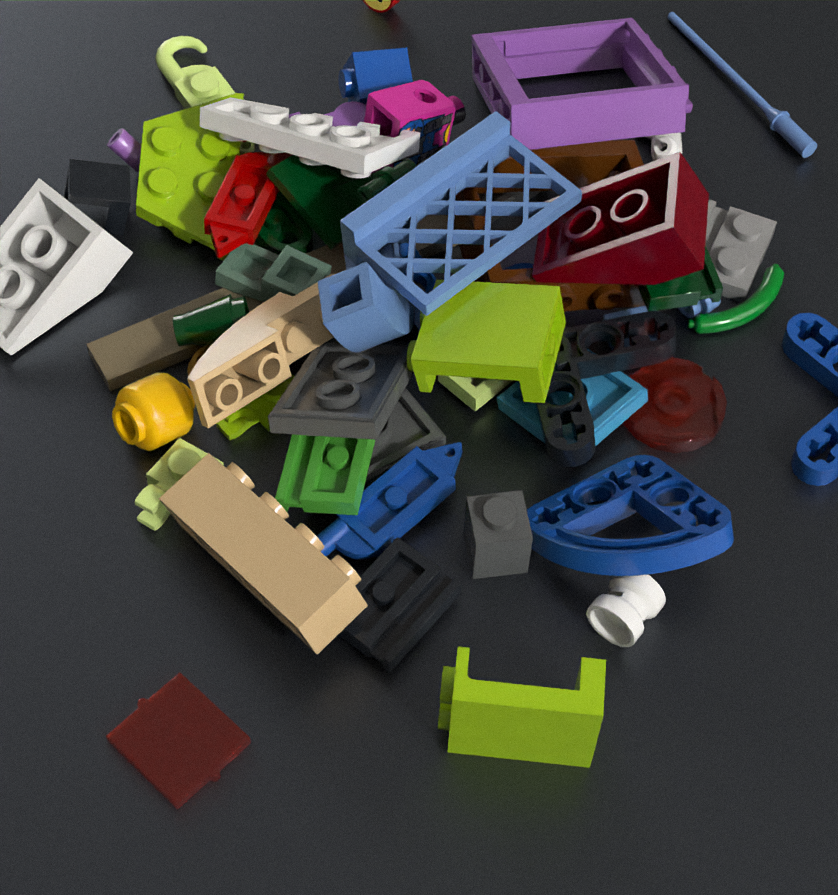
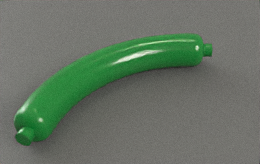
M772 264V266L765 270L760 286L751 297L728 310L697 314L694 320H688V327L693 328L698 334H707L734 329L752 321L762 314L778 295L783 283L784 271L778 264Z

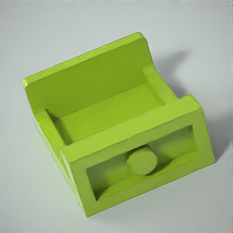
M436 280L434 288L443 283L444 280ZM472 282L428 316L420 311L421 328L417 340H411L407 350V367L410 372H414L419 391L431 393L437 375L514 380L520 383L524 402L545 403L566 324L560 286Z
M458 646L456 667L443 666L438 729L449 730L448 753L590 768L604 716L605 659L581 657L575 689L569 690L471 679L467 675L470 647Z

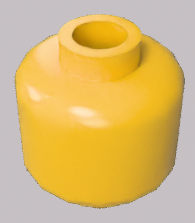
M156 372L127 385L119 391L115 407L112 411L114 427L126 443L135 445L143 450L152 451L182 437L190 431L194 421L193 410L195 402L192 392L186 384L179 382L168 373Z

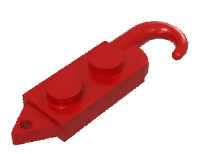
M249 152L240 156L236 155L204 218V234L211 236L217 258L223 257L245 243L254 245L279 192V189L268 178L266 173L270 168L293 154L286 152Z

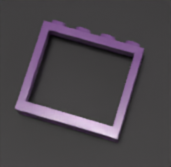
M633 18L471 35L472 75L478 90L491 114L497 111L510 121V135L529 150L685 132L686 114L691 113L693 107L692 102L688 99L689 84L683 81L676 68L671 66L663 56L661 49L654 45L648 33L645 34ZM623 68L636 87L528 99L517 79Z

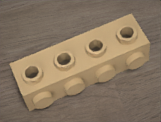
M208 453L159 498L183 530L315 654H319L368 606L356 588V585L361 581V577L340 555L337 554L332 560H329L321 552L325 548L323 543L306 525L300 523L293 528L285 520L289 517L288 513L272 495L265 492L261 497H258L251 491L255 485L239 466L231 462L225 468Z

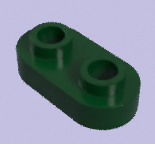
M279 190L255 242L258 246L277 255L282 252L286 245L306 254L313 250V230Z

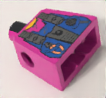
M418 80L368 94L364 122L380 125V135L389 137L399 136L402 130L420 132L419 152L387 166L394 167L407 158L417 165L449 144L452 126L465 120L466 111L458 97L454 95L446 97L428 81Z

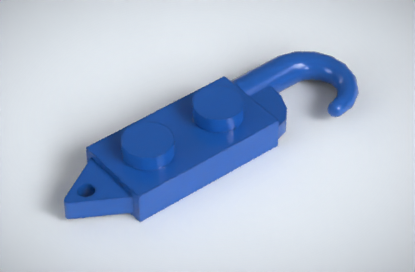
M457 442L423 451L418 446L412 449L363 491L358 515L336 514L337 519L317 535L325 547L321 552L327 557L332 551L337 549L345 556L356 560H368L373 557L377 559L397 537L401 538L456 490L454 477L462 455V443Z

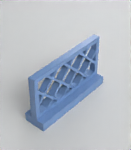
M495 111L341 219L340 225L344 254L356 265L368 262L373 270L423 314L428 316L580 203L582 191L510 135V121ZM510 156L524 167V174L493 173L494 168ZM467 187L487 188L486 201H456V195ZM493 188H524L523 202L492 201ZM529 188L552 189L560 196L552 202H529ZM428 215H448L447 229H417V223ZM455 215L485 216V230H454ZM491 216H523L522 224L513 231L491 230ZM389 243H409L408 258H385L378 251ZM416 243L446 244L445 259L415 258ZM453 244L484 245V252L475 259H452ZM444 273V282L426 294L413 282V274Z

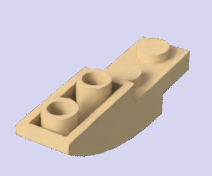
M318 282L295 296L279 292L239 319L206 350L187 378L202 426L210 428L292 377L289 368L291 363L334 338L323 324Z

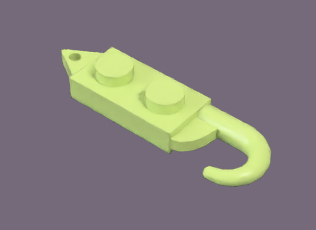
M191 36L172 37L164 41L157 49L155 57L157 66L175 90V96L184 109L235 93L215 66L191 65L181 68L175 61L173 54L183 48H192L202 54L206 53L207 46L199 39ZM249 141L240 143V155L255 152V143Z

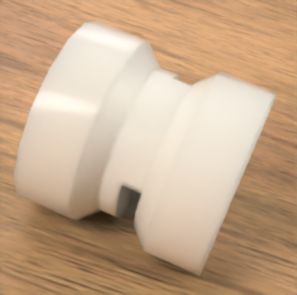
M650 575L613 576L609 582L608 594H601L596 597L588 607L586 615L594 630L603 638L620 647H631L644 631L643 622L646 619L656 617L665 605V593Z

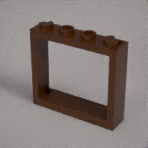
M610 140L531 150L578 188L644 165L635 140ZM510 156L497 165L493 173L524 174V167ZM467 187L456 195V201H480L478 194H486L487 188ZM493 188V193L524 191V188ZM529 188V192L553 191L552 189ZM455 215L454 230H485V216ZM459 244L463 259H475L484 252V245ZM500 262L473 281L560 286L564 312L593 309L611 310L614 308L640 307L645 305L637 284L537 283L532 277L533 268L502 270Z

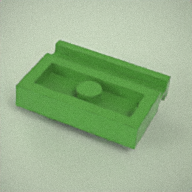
M292 434L275 499L286 511L289 510V507L303 508L304 512L358 515L375 440Z

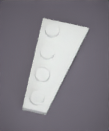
M231 97L200 107V127L219 132L221 139L227 141L246 140L259 144V149L267 153L286 152L299 156V161L307 165H329L340 168L342 175L351 178L369 177L371 172L419 152L420 132L402 130L399 136L389 137L380 135V125L359 122L357 126L343 125L335 127L332 126L333 116L313 113L297 114L289 118V108Z

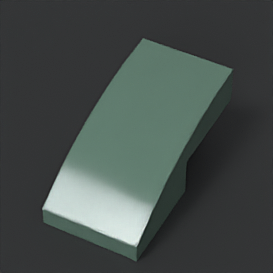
M245 243L231 251L218 267L215 284L243 296L265 302L279 292L295 296L319 280L329 276L332 266L288 245L277 255L255 244Z

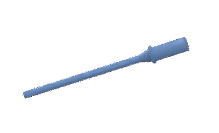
M674 12L668 14L667 19L766 114L772 131H777L802 157L806 158L814 153L817 143L790 118V114L787 111L773 108Z

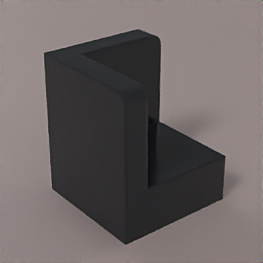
M69 159L64 198L74 204L102 206L103 229L111 235L123 236L131 204L130 166Z

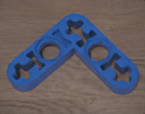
M799 313L793 316L788 321L781 344L783 352L789 359L838 397V373L833 368V364L838 362V329L817 314ZM838 407L807 431L796 444L792 455L791 467L798 479L806 484L814 486L827 485L838 477ZM828 444L832 447L827 461L820 459L814 463L808 458L809 456L813 458L818 457L826 450Z

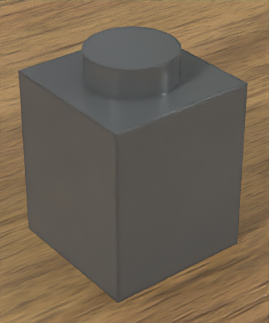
M523 491L467 496L463 533L472 578L480 579L528 573L533 536Z

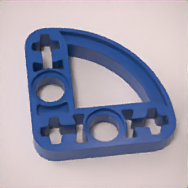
M636 455L626 458L527 509L533 536L531 549L556 564L592 574L638 576L673 571L713 558L729 549L734 542L731 512L729 509L665 462L650 455ZM595 501H606L598 505H586ZM670 502H685L676 506H662ZM636 512L664 533L663 535L634 539H609L591 536Z

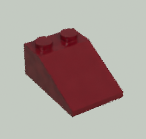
M681 152L579 188L582 191L581 202L538 233L532 277L537 283L657 285L703 270L709 193ZM558 197L552 198L544 202H552Z

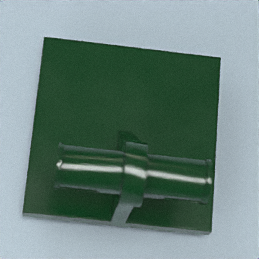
M292 155L270 168L266 175L330 250L342 243L340 220L413 170L417 165L407 158L394 167L386 166L372 172L369 177L351 178L342 175L340 168L329 165H307L299 161V156Z

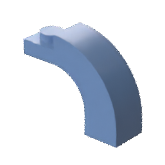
M389 243L378 251L385 258H401L398 243ZM344 254L346 270L318 281L323 324L335 339L349 351L361 352L412 331L415 321V306L373 270L368 262L356 265Z

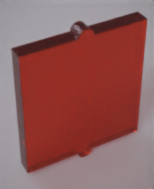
M180 672L149 699H140L137 703L138 709L106 735L107 741L177 810L210 780L218 781L221 777L220 771L251 743L250 737Z

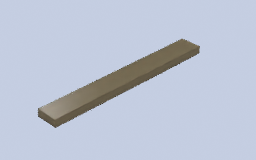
M428 215L417 223V229H447L448 215ZM343 242L332 250L326 245L306 253L331 265L330 274H337L346 270ZM416 243L415 248L422 258H428L445 251L446 244ZM221 288L87 343L88 354L109 391H113L193 357L198 349L206 346L186 345L179 347L173 328L174 315L187 313L229 294L232 295L233 299L245 297L249 312L262 304L263 301Z

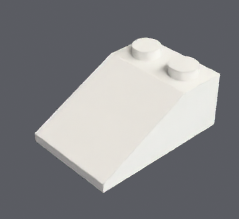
M38 178L0 226V347L10 355L22 349L102 293L133 254L130 249L40 178Z

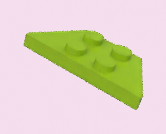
M234 93L144 121L136 198V216L155 226L168 228L174 236L190 244L193 240H196L214 250L211 236L204 234V218L236 155L240 156L241 141L221 139L219 132L200 127V107L230 97L243 100L244 93ZM228 254L218 259L224 261Z

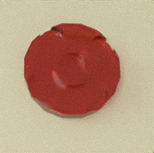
M671 357L662 363L641 367L639 371L629 375L631 379L647 389L648 402L625 420L624 425L637 440L655 450L670 453L695 451L710 443L720 431L725 417L727 400L722 385L714 376L711 380L708 375L702 372L703 367L689 360Z

